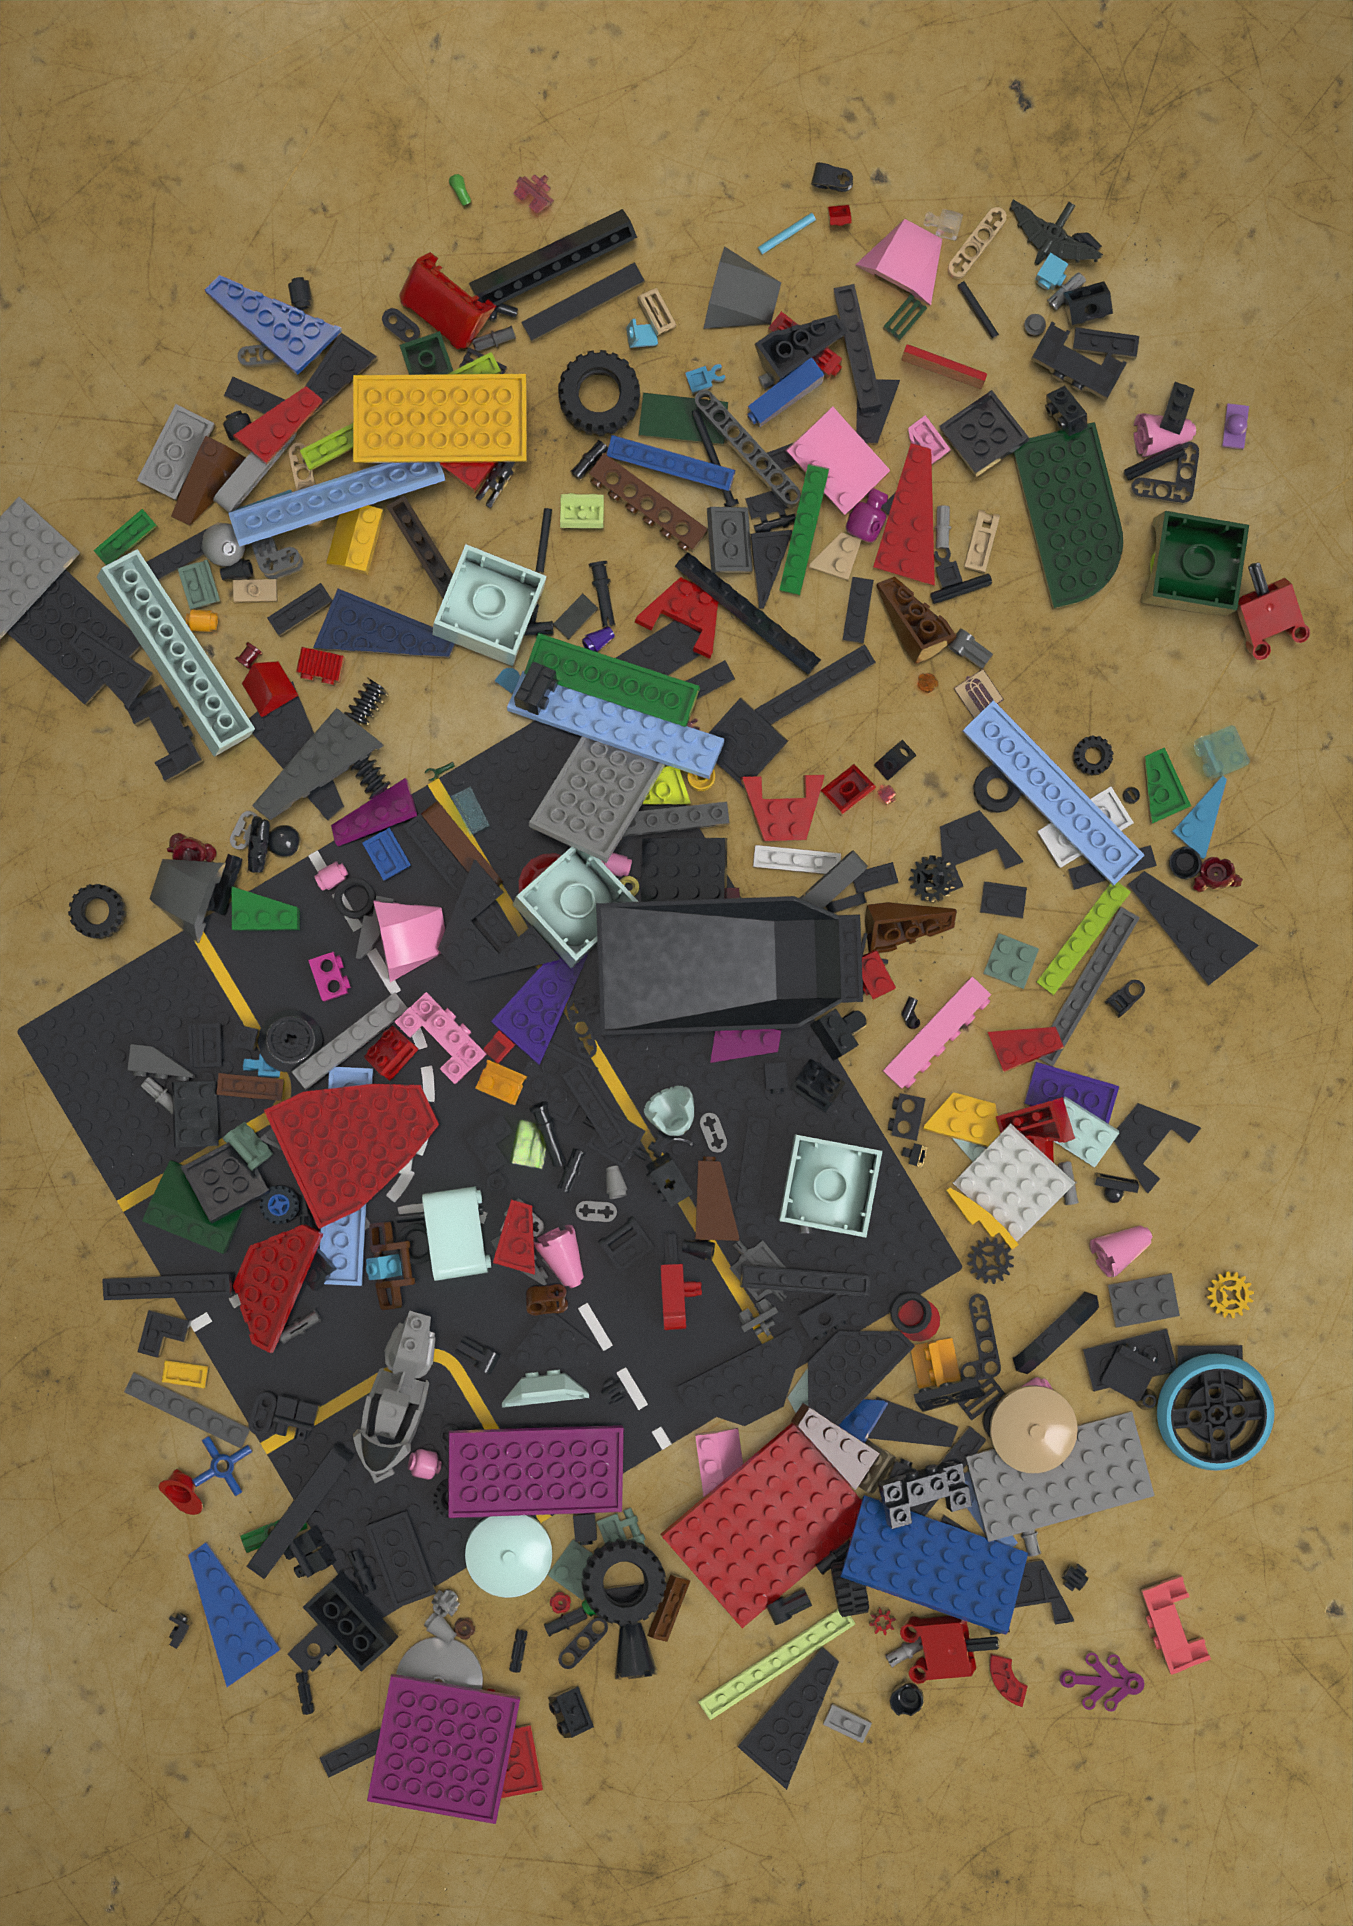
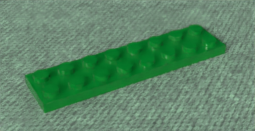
M540 633L536 637L524 674H527L532 662H536L556 671L559 686L686 727L700 690L698 685Z

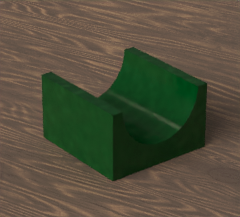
M1164 511L1154 517L1152 527H1155L1156 530L1155 558L1150 580L1145 592L1142 594L1141 603L1223 617L1237 611L1249 525L1171 511Z

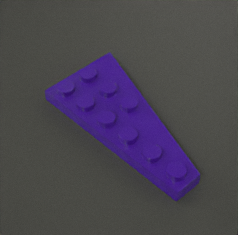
M588 954L572 968L561 957L557 961L544 963L491 1021L496 1028L538 1065L542 1061Z

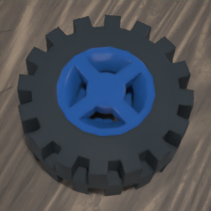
M278 1185L269 1188V1194L261 1197L259 1203L260 1212L263 1217L273 1224L290 1222L299 1211L297 1194L287 1186Z

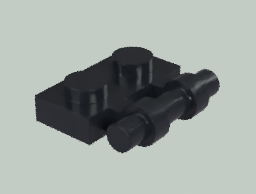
M772 491L745 498L751 520L760 518L761 521L760 524L753 525L755 533L771 532L773 528L780 526L784 528L789 526L790 523L795 522V513L790 515L785 513V510L792 508L786 507ZM787 493L785 498L791 501L789 493ZM779 514L780 518L768 521V515Z

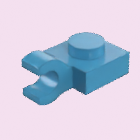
M259 1054V1060L244 1059V1071L258 1070V1077L280 1078V1071L269 1066L261 1054Z

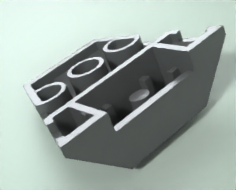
M724 246L703 329L771 325L781 282Z
M162 859L149 899L193 940L200 943L206 925L203 920L215 883L220 882L226 863Z

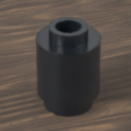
M304 277L291 279L292 282L288 284L291 305L299 310L311 308L313 300L309 281L304 280Z

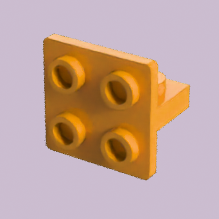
M952 1338L916 1344L911 1350L918 1388L939 1387L943 1383L960 1380Z

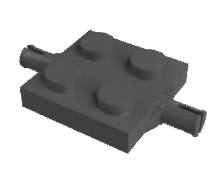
M740 1240L737 1243L742 1249L736 1243L733 1245L741 1256L730 1267V1270L739 1280H741L742 1265L787 1269L763 1240L750 1249H747ZM747 1288L757 1301L772 1292L780 1302L783 1301V1298L778 1293L784 1299L787 1297L782 1290Z

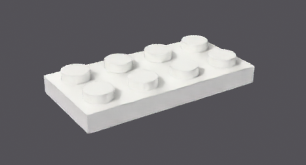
M1112 787L1090 799L1121 831L1133 824L1132 819ZM1052 823L1037 831L1059 869L1082 855Z

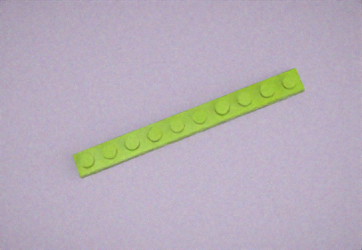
M492 352L449 374H500L501 370ZM353 423L299 450L310 471L353 449Z

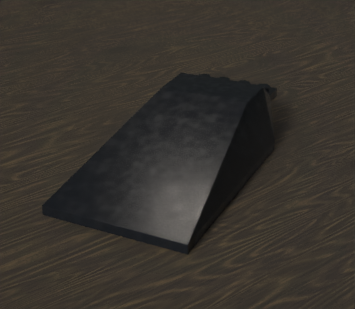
M795 896L596 903L601 1035L799 1028L840 1003L863 1002L860 914L837 915Z

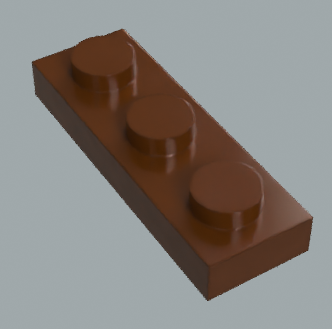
M218 1074L217 1095L282 1101L284 1079Z
M670 1574L666 1590H664L663 1594L664 1599L659 1603L647 1636L668 1642L690 1580Z

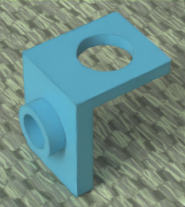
M632 319L627 325L626 331L629 348L657 346V336L651 324L636 325V319Z

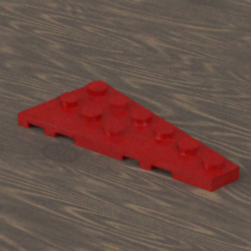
M910 443L873 568L935 586L932 454L930 448Z

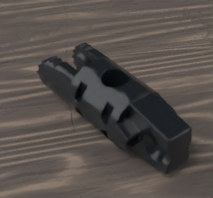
M497 462L475 498L481 500L488 489L492 490L493 493L486 503V506L491 509L514 473L511 469L515 462ZM497 476L499 477V482H498V483L496 482V477H497Z
M254 816L251 822L249 837L248 871L260 873L263 872L266 862L270 823L268 820H262L259 816Z

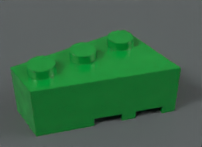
M232 887V930H300V909L298 907Z

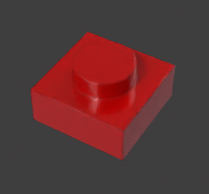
M849 205L828 207L830 225L842 226L852 223Z

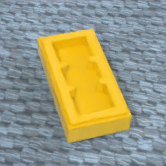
M165 1360L162 1382L205 1388L209 1366Z

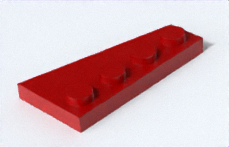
M305 386L234 434L233 437L267 465L322 404L323 399Z

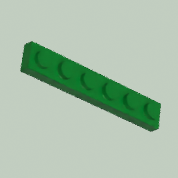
M808 463L779 589L781 591L801 594L830 468Z

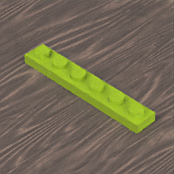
M1119 882L1114 886L1109 884L1036 983L1054 995L1131 891Z

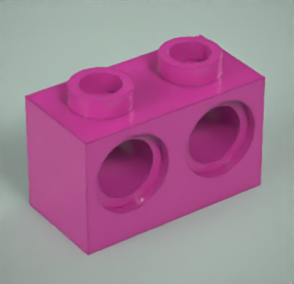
M331 952L308 960L323 1002L349 994L347 989L351 988L347 975H342L340 968L344 966L340 955L336 956L335 952ZM325 960H330L333 963V968L329 972L322 970V963ZM333 980H337L340 984L339 990L335 993H332L328 987L329 983Z

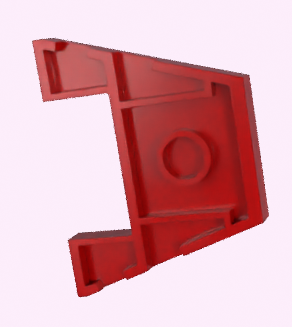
M680 577L637 615L634 623L652 631L660 614H664L701 632L693 651L710 659L713 653L718 601L698 585Z
M803 775L804 798L782 799L762 798V776L741 777V782L745 787L746 796L751 804L753 816L762 841L807 840L824 781V775Z

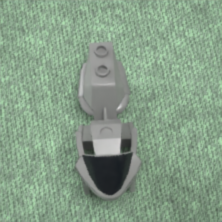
M409 1311L404 1324L399 1323L395 1327L384 1350L385 1364L393 1373L384 1371V1368L379 1369L371 1392L366 1398L361 1430L357 1429L353 1434L355 1447L362 1464L373 1474L387 1472L401 1462L411 1451L410 1444L422 1417L429 1388L428 1380L422 1382L415 1378H420L427 1374L431 1365H433L435 1333L429 1331L430 1316ZM375 1393L382 1395L375 1423V1434L395 1439L409 1403L419 1406L402 1442L395 1445H385L377 1443L368 1437L369 1420Z

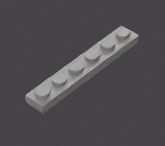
M394 992L293 1070L292 1074L304 1089L307 1090L396 1021L408 1008Z

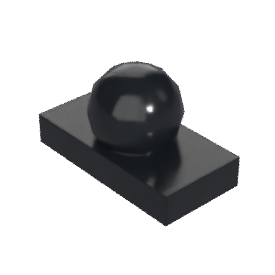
M1097 1172L1094 1175V1184L1105 1187L1103 1195L1110 1203L1120 1202L1124 1198L1125 1191L1138 1193L1139 1184L1137 1180Z

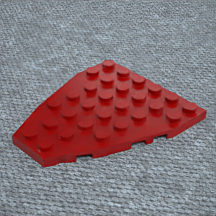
M366 1084L306 1091L264 1110L319 1229L360 1210L412 1160L439 1126L421 1085Z

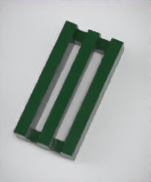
M911 294L883 328L900 342L927 310V307L923 306ZM910 302H912V307L895 325V327L891 329L890 326L893 324V322L905 310V308L910 304ZM918 307L920 309L919 312L898 335L896 331Z

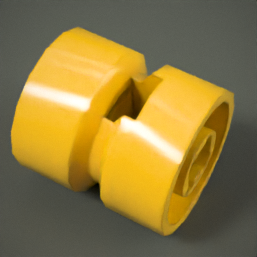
M714 769L709 779L688 772L687 780L689 786L697 792H705L711 789L715 781Z

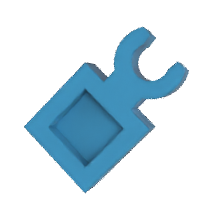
M721 364L713 366L711 371H707L706 366L685 373L692 394L712 388L711 381L722 382L725 380V375L716 376L715 374L717 370L722 369Z

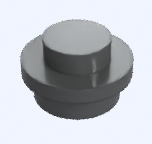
M1039 314L1029 315L1024 323L1025 330L1034 336L1043 333L1046 328L1044 317Z

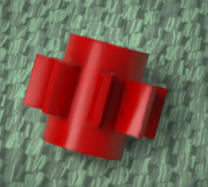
M879 1607V1613L876 1615L874 1613L870 1614L874 1621L869 1622V1626H876L875 1634L880 1630L886 1636V1630L889 1628L894 1630L891 1622L895 1621L896 1618H889L890 1609L882 1612ZM880 1617H884L885 1620H888L885 1622V1626H881L880 1623H877L880 1621Z

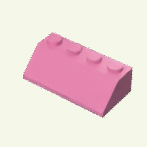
M738 1428L695 1434L704 1497L743 1464Z

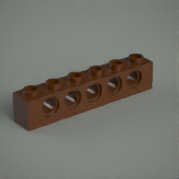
M603 453L589 472L591 484L598 489H601V487L608 491L607 495L616 502L621 500L626 504L625 508L632 514L639 513L643 516L642 520L651 527L655 525L661 529L659 533L670 540L672 537L678 542L676 545L683 551L687 552L689 550L693 553L708 533V528L605 453ZM609 475H616L619 480L616 484H609L606 479ZM632 487L635 489L636 494L632 497H627L624 494V490ZM644 500H650L653 503V507L645 510L641 507V503ZM665 512L671 518L668 522H661L658 516ZM679 525H684L688 528V532L684 535H679L676 532V528Z

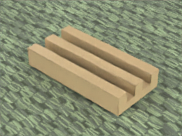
M657 288L637 297L656 336L676 327V323ZM651 295L654 296L659 308L661 309L666 321L668 322L667 325L665 324L658 307L655 305L653 299L651 298Z

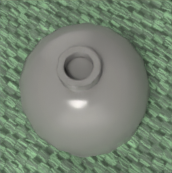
M216 523L204 532L201 544L202 551L205 557L213 564L231 566L243 557L246 545L239 547L232 524Z

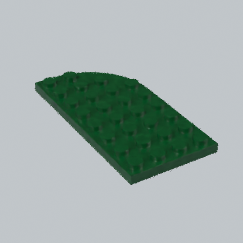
M1095 422L1088 423L1087 428L1071 436H1068L1064 430L1029 438L1027 443L1013 452L1053 609L1080 603L1102 590L1115 574L1123 552L1122 526Z

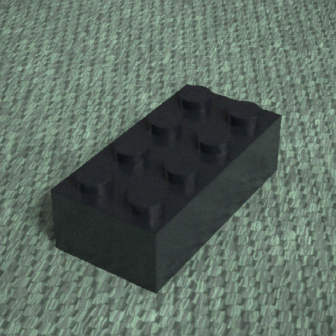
M341 1572L303 1606L304 1610L361 1672L399 1637Z

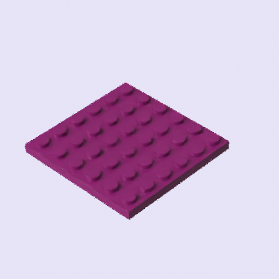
M391 1674L367 1801L496 1824L520 1697Z

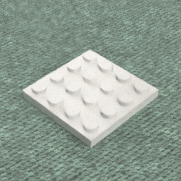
M1011 1123L953 1182L968 1198L988 1211L1002 1224L1016 1242L1075 1183Z

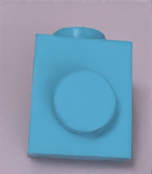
M399 1254L366 1259V1271L369 1280L402 1275Z

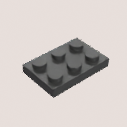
M748 507L707 508L711 572H752Z
M1172 1273L1107 1285L1115 1328L1180 1316Z

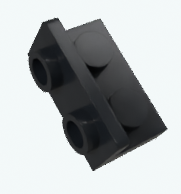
M578 1686L558 1695L548 1697L550 1702L549 1709L555 1715L558 1732L564 1738H573L594 1728Z

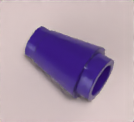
M608 626L586 634L585 638L582 639V644L584 648L598 652L615 638V635Z

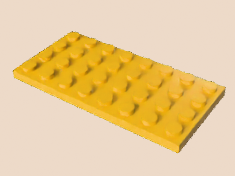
M353 375V462H527V375Z

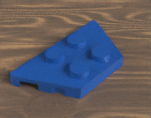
M863 1399L838 1426L865 1443L888 1403L883 1400Z

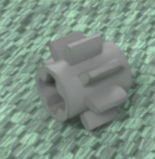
M439 1590L431 1602L434 1604L433 1610L435 1613L442 1617H445L447 1614L453 1616L460 1605L457 1602V1595L451 1590H445L444 1593Z

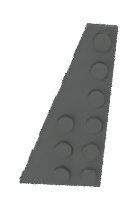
M336 708L252 806L268 820H271L290 808L292 803L301 797L305 798L310 795V791L318 786H324L347 771L350 765L358 760H364L368 757L367 754L375 749L379 750L384 745Z

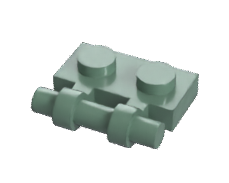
M631 1508L623 1510L626 1517L624 1520L620 1521L617 1513L597 1520L605 1543L608 1541L614 1542L616 1539H631L645 1545V1536L640 1532L637 1524L638 1518L633 1514ZM629 1526L632 1538H626L623 1530L624 1527Z

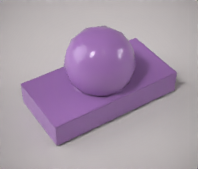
M1227 404L1222 447L1244 449L1249 406Z

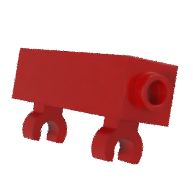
M781 311L768 327V333L791 328V326L799 324ZM829 348L813 358L827 379L831 375L835 377L842 369L840 365L842 358Z

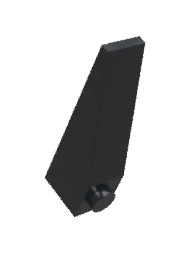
M837 315L813 320L810 323L773 331L754 345L763 369L776 385L808 359L816 357L846 335L848 330Z

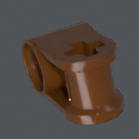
M560 1284L528 1288L526 1291L527 1312L531 1315L563 1313L568 1308V1302L565 1299L566 1288Z

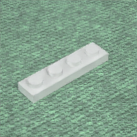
M755 845L753 867L826 874L841 860V853Z

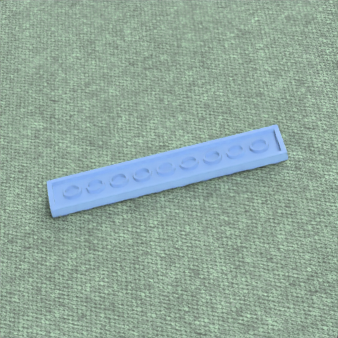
M439 462L382 463L229 512L228 514L240 547L445 481V477Z
M525 671L522 672L508 703L507 711L706 779L710 778L723 747L724 738L688 726L683 727L557 685L554 692L551 691L548 695L549 703L546 709H541L539 715H535L515 706L514 697L526 676L524 674Z
M994 700L962 731L1112 886L1144 856L1131 840Z
M335 1067L329 1072L328 1089L373 1084V1069ZM366 1204L360 1210L321 1228L323 1237L320 1242V1250L337 1268L330 1274L331 1276L324 1284L362 1286Z

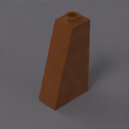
M703 1156V1161L698 1160L695 1239L739 1241V1234L721 1163L716 1161V1157Z

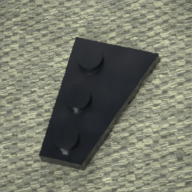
M876 379L882 407L861 411L857 395L856 433L866 444H878L900 380Z

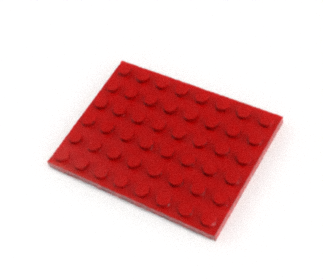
M791 1423L660 1535L739 1626L744 1628L766 1609V1605L772 1604L816 1567V1563L829 1555L831 1550L834 1551L852 1536L862 1500L814 1445Z

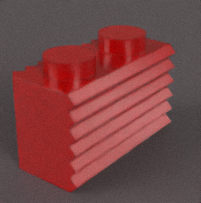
M301 647L296 673L300 674V678L313 681L314 677L322 679L321 683L334 685V682L340 683L345 657L343 655Z

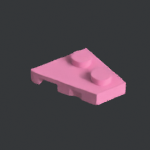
M926 415L908 428L911 443L931 449L932 464L951 451Z

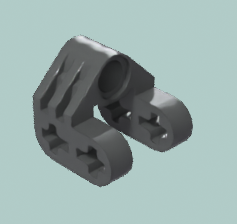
M273 537L251 543L259 568L268 579L277 580L299 572L304 566V560L297 549L286 547L278 550Z

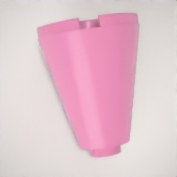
M1140 413L1134 421V426L1138 425L1137 432H1134L1137 452L1145 457L1175 445L1189 442L1196 434L1195 424L1190 419H1185L1183 429L1180 435L1160 428L1163 416Z
M565 1225L566 1230L560 1231L558 1227L538 1237L539 1242L534 1241V1246L564 1286L573 1288L581 1284L584 1276L575 1229L572 1225Z
M1140 1225L1094 1238L1090 1241V1249L1092 1254L1096 1252L1098 1259L1095 1261L1107 1277L1112 1276L1114 1278L1151 1245L1152 1234L1147 1227L1144 1228Z

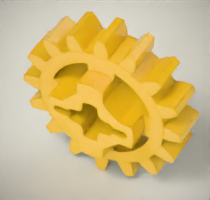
M1225 1271V1277L1217 1274V1281L1210 1280L1213 1287H1207L1211 1294L1207 1295L1206 1298L1212 1299L1209 1307L1215 1306L1214 1313L1216 1314L1222 1311V1317L1226 1318L1228 1313L1231 1318H1235V1313L1242 1316V1309L1249 1310L1250 1308L1247 1306V1303H1253L1254 1301L1249 1298V1295L1254 1294V1291L1248 1290L1252 1284L1250 1282L1244 1283L1245 1276L1238 1278V1272H1234L1231 1276L1229 1271ZM1228 1280H1234V1281H1235V1282H1233L1231 1285H1228V1286H1225L1224 1284H1222L1223 1282L1228 1281ZM1242 1288H1243V1291H1244V1298H1243V1299H1242L1241 1296H1240V1290H1241ZM1217 1290H1218L1219 1293H1220V1299H1219V1301H1217V1299H1216V1291H1217ZM1224 1290L1233 1291L1232 1294L1237 1300L1226 1299L1228 1295ZM1229 1304L1238 1306L1234 1309H1225Z

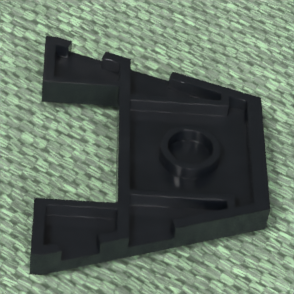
M980 810L939 827L943 862H950L948 868L955 870L951 874V877L956 878L955 881H951L955 888L948 889L949 893L964 887L955 866L996 849L1005 870L1023 863L1018 853Z
M1137 1103L1116 1128L1119 1130V1134L1113 1142L1142 1185L1144 1191L1149 1193L1161 1178L1143 1163L1170 1130L1174 1131L1187 1143H1190L1201 1127Z
M1043 1559L1026 1562L1014 1608L1051 1602L1055 1625L1074 1622V1618ZM989 1629L990 1635L1002 1634Z

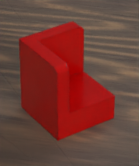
M499 1030L484 1047L483 1051L499 1064L516 1045Z

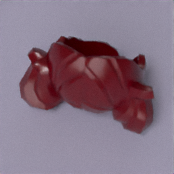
M181 833L172 835L169 839V847L166 848L167 852L173 853L172 859L211 862L215 859L217 853L211 844H203L200 840L186 837Z
M1210 857L1202 863L1200 876L1195 878L1193 889L1203 892L1208 887L1211 889H1223L1228 886L1239 887L1242 885L1243 879L1240 875L1236 874L1234 865L1230 860Z

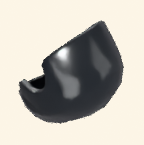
M280 825L270 831L268 850L274 856L290 857L299 850L301 844L300 835L292 826Z
M1187 846L1177 848L1170 856L1169 867L1178 878L1188 880L1195 877L1201 870V856L1193 848Z
M902 1683L894 1688L889 1701L890 1707L896 1715L905 1714L913 1716L922 1709L925 1700L923 1691L917 1685Z

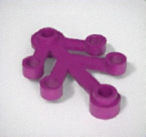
M1094 1652L1087 1653L1085 1661L1101 1677L1076 1675L1070 1669L1063 1670L1059 1675L1060 1683L1066 1688H1071L1075 1684L1100 1686L1092 1694L1082 1699V1705L1087 1710H1092L1096 1702L1113 1687H1121V1689L1112 1698L1108 1697L1104 1700L1103 1705L1110 1712L1115 1711L1117 1704L1128 1694L1137 1695L1144 1689L1143 1678L1137 1673H1129L1116 1654L1108 1655L1106 1661L1110 1667L1118 1671L1122 1678H1113L1100 1663L1098 1656ZM1094 1655L1096 1658L1093 1663L1088 1662V1657ZM1116 1657L1117 1663L1110 1664V1658ZM1068 1675L1072 1676L1070 1683L1065 1682V1677ZM1133 1680L1137 1681L1135 1688L1130 1687V1682ZM1087 1699L1093 1701L1091 1706L1085 1705ZM1108 1701L1114 1702V1706L1112 1708L1107 1707Z

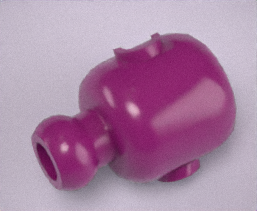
M872 488L868 493L867 503L858 502L849 514L845 526L846 531L868 543L874 542L886 521V514L880 509L887 502L888 495Z

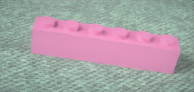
M971 977L882 1072L900 1089L904 1086L908 1089L916 1081L914 1076L919 1070L923 1073L931 1065L929 1060L934 1055L938 1057L946 1049L944 1044L949 1039L953 1041L961 1033L958 1029L963 1024L968 1026L976 1017L973 1013L978 1008L983 1010L989 1004L990 1000L988 998L991 994L976 979Z

